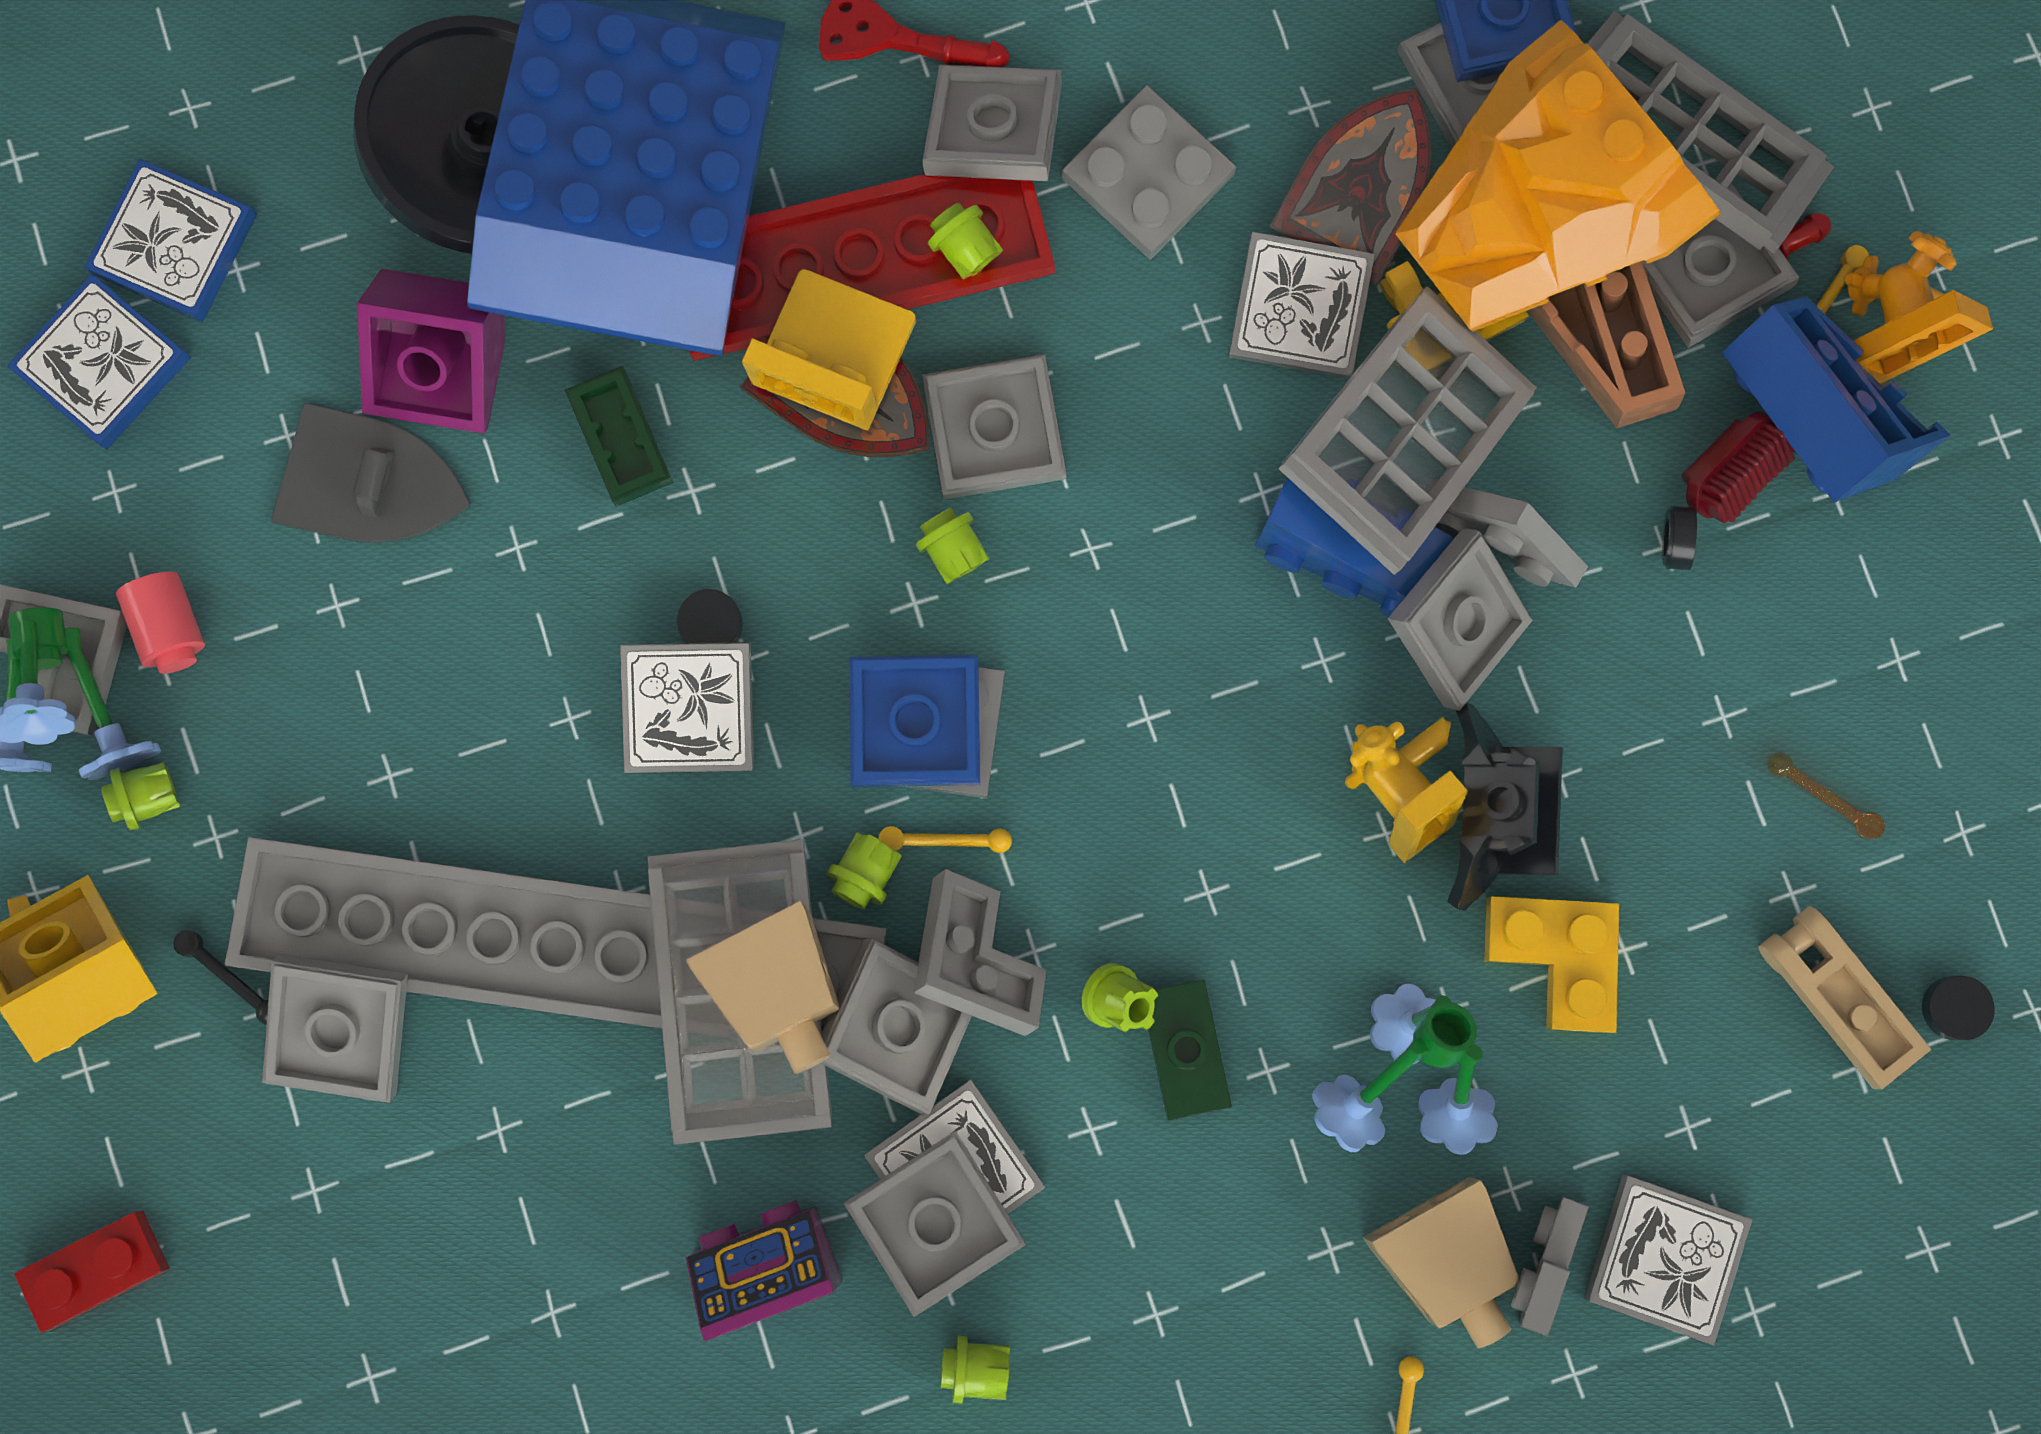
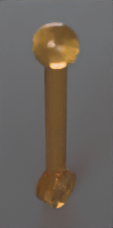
M1775 753L1769 758L1767 766L1768 771L1776 777L1786 776L1855 823L1856 831L1862 838L1874 839L1883 834L1885 823L1879 815L1875 813H1861L1795 768L1789 755Z

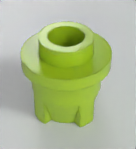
M956 203L941 213L930 224L935 234L928 241V245L933 252L941 250L964 280L979 273L995 257L1000 255L1003 249L980 218L983 212L977 204L964 209L960 203Z
M953 508L941 512L922 524L920 528L925 537L915 544L920 553L928 552L947 585L977 569V567L990 559L970 526L974 522L970 512L957 517Z
M164 762L149 767H140L124 773L120 767L110 770L112 783L101 786L105 805L112 822L125 820L130 831L141 828L140 821L156 817L163 812L180 807L170 773Z
M856 833L839 864H831L826 872V875L835 882L831 892L848 904L865 910L869 902L882 905L887 897L883 889L900 861L901 854L872 835Z
M1109 963L1098 968L1087 980L1082 993V1008L1085 1016L1098 1026L1105 1028L1116 1027L1125 1033L1129 1029L1143 1028L1148 1030L1155 1022L1152 1015L1155 1008L1154 1000L1158 994L1154 988L1139 981L1131 969L1119 963Z
M957 1335L956 1348H943L940 1388L952 1389V1403L963 1404L964 1397L1006 1400L1009 1382L1010 1346L968 1343V1336Z

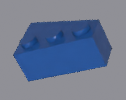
M1804 296L1773 304L1721 353L1733 367V375L1737 383L1745 391L1754 395L1778 429L1784 432V437L1807 466V473L1812 483L1820 491L1828 494L1835 503L1898 479L1951 435L1937 421L1928 429L1922 425L1900 403L1907 393L1894 380L1883 387L1856 361L1864 351L1808 297Z
M1287 477L1255 546L1266 551L1264 558L1271 564L1293 573H1298L1300 568L1323 577L1322 585L1329 591L1348 599H1356L1358 594L1381 604L1379 611L1386 617H1389L1453 541L1454 537L1434 527L1413 557L1394 575ZM1352 479L1346 481L1353 489L1359 484ZM1366 500L1399 531H1401L1413 515L1403 508H1397L1394 513Z

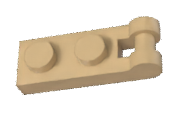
M1808 906L1792 919L1794 926L1782 936L1774 933L1758 946L1759 951L1765 961L1787 981L1873 1089H1883L1932 1049L1827 919L1815 908ZM1810 946H1814L1824 957V960L1810 970L1799 955Z

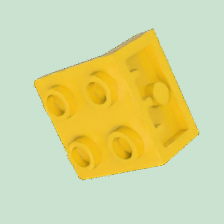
M803 269L799 271L767 344L752 338L742 363L752 385L868 431L916 324V317L912 311Z

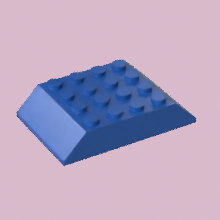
M525 0L476 213L467 299L468 308L722 356L786 22L678 0Z

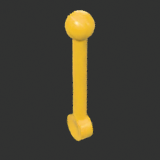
M1853 245L1842 254V268L1816 305L1824 314H1826L1845 286V275L1863 267L1865 258L1869 256L1868 251L1864 247Z
M889 826L880 832L878 838L896 852L903 846L989 847L995 853H1004L1012 845L1011 834L1003 828L994 829L989 834L902 833L897 827Z
M1413 1356L1404 1358L1398 1367V1373L1403 1379L1395 1434L1409 1433L1416 1382L1424 1374L1423 1363Z

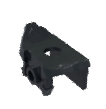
M1468 702L1460 711L1456 710L1464 732L1465 749L1462 765L1465 766L1464 787L1468 791L1463 801L1462 835H1459V868L1455 883L1447 900L1456 909L1466 911L1486 891L1498 874L1558 875L1563 756L1562 747H1503L1475 706Z

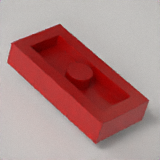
M143 1210L97 1230L15 1272L14 1275L40 1333L55 1329L170 1268Z

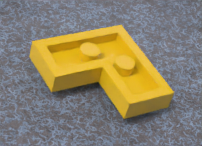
M1494 896L1486 898L1484 962L1548 965L1546 1029L1616 1033L1619 904Z

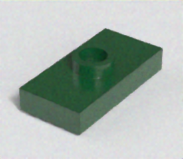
M623 366L565 389V393L615 507L674 483Z
M1205 979L1156 989L1158 996L1154 1000L1155 1008L1152 1015L1155 1022L1148 1029L1167 1120L1231 1108V1100Z

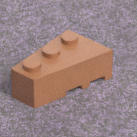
M1642 261L1606 274L1608 279L1589 287L1583 283L1549 297L1548 303L1527 310L1616 429L1677 410L1686 394Z

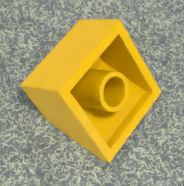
M89 875L0 922V1013L35 1063L56 1051L72 1046L80 1037L116 1017L129 1014L141 1003L158 994Z

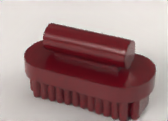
M1754 412L1743 422L1735 420L1682 473L1681 477L1687 484L1686 501L1688 507H1695L1697 513L1705 518H1715L1722 523L1734 522L1736 517L1741 515V511L1746 509V505L1751 504V499L1757 497L1756 493H1760L1762 488L1767 486V483L1772 482L1773 478L1778 476V473L1783 472L1784 468L1789 466V462L1794 461L1793 452L1796 451L1784 437V432L1778 429L1766 412Z

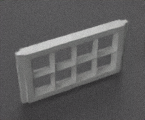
M1614 11L1587 44L1596 52L1646 113L1647 111L1680 134L1673 143V146L1680 154L1683 163L1700 182L1720 210L1721 214L1715 219L1757 249L1761 250L1762 247H1765L1774 254L1833 170L1834 166L1825 160L1828 155L1632 16L1627 14L1625 17H1622ZM1626 51L1659 73L1649 86L1617 64ZM1670 82L1703 104L1694 117L1661 95ZM1714 113L1747 135L1738 149L1705 126ZM1692 143L1724 165V168L1715 180L1682 157ZM1758 144L1791 167L1782 180L1749 158ZM1736 175L1769 197L1760 212L1727 189Z

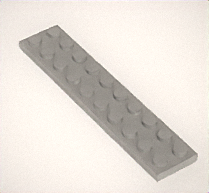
M248 837L224 966L271 972L272 960L279 954L407 973L406 992L662 1028L651 898L649 894ZM675 898L678 932L727 927L725 905ZM738 907L740 926L756 924L775 914V912ZM813 918L836 998H838L863 940L873 938L886 945L887 928ZM715 944L680 948L684 989L703 987L691 971L686 959ZM715 1002L685 1005L687 1032L738 1039L737 1032ZM829 1016L822 1019L823 1029Z

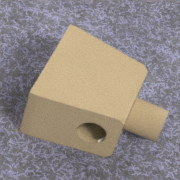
M801 901L686 959L691 971L749 1049L758 1052L779 1042L795 1074L810 1069L831 1056L815 1022L839 1010V1005L813 918L808 908Z
M1467 1177L1363 1237L1370 1250L1423 1316L1437 1328L1447 1326L1460 1318L1477 1348L1488 1346L1500 1340L1511 1331L1509 1323L1494 1298L1515 1287L1519 1283V1278L1489 1195L1481 1180Z

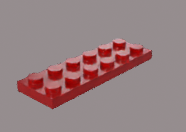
M922 174L749 216L723 354L747 349L752 338L767 344L799 271L803 269L907 310L1055 274V264L1033 180L927 176ZM956 203H960L964 209L977 204L983 212L980 218L1003 249L1001 254L995 257L979 273L964 280L941 250L933 252L928 245V241L935 234L930 224L941 213ZM689 350L693 361L717 356Z

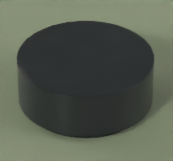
M1671 506L1666 512L1662 538V562L1666 569L1691 570L1697 539V511L1695 507Z
M714 589L697 591L687 597L679 608L677 627L686 643L737 642L742 632L743 621L739 608L731 597L721 591Z
M1948 976L1938 979L1927 989L1922 1001V1012L1927 1025L1938 1036L1954 1041L1972 1040L1981 1036L1989 1029L1994 1019L1995 1006L1991 993L1980 981L1969 976Z

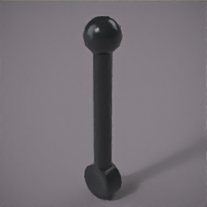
M185 930L177 934L173 943L175 951L182 956L196 958L256 1009L257 1019L264 1025H267L269 999L264 1000L203 948L202 937L198 933Z

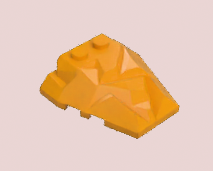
M1560 20L1508 63L1498 81L1476 114H1474L1395 235L1473 332L1548 303L1550 296L1585 283L1589 287L1608 279L1606 274L1642 260H1645L1648 264L1667 257L1721 213L1700 182L1683 163L1675 147L1587 43L1584 44L1576 33Z

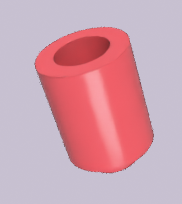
M168 571L146 575L126 583L116 591V597L142 666L157 667L159 673L168 674L188 668L197 662L195 654L205 647V642L180 575L177 572Z

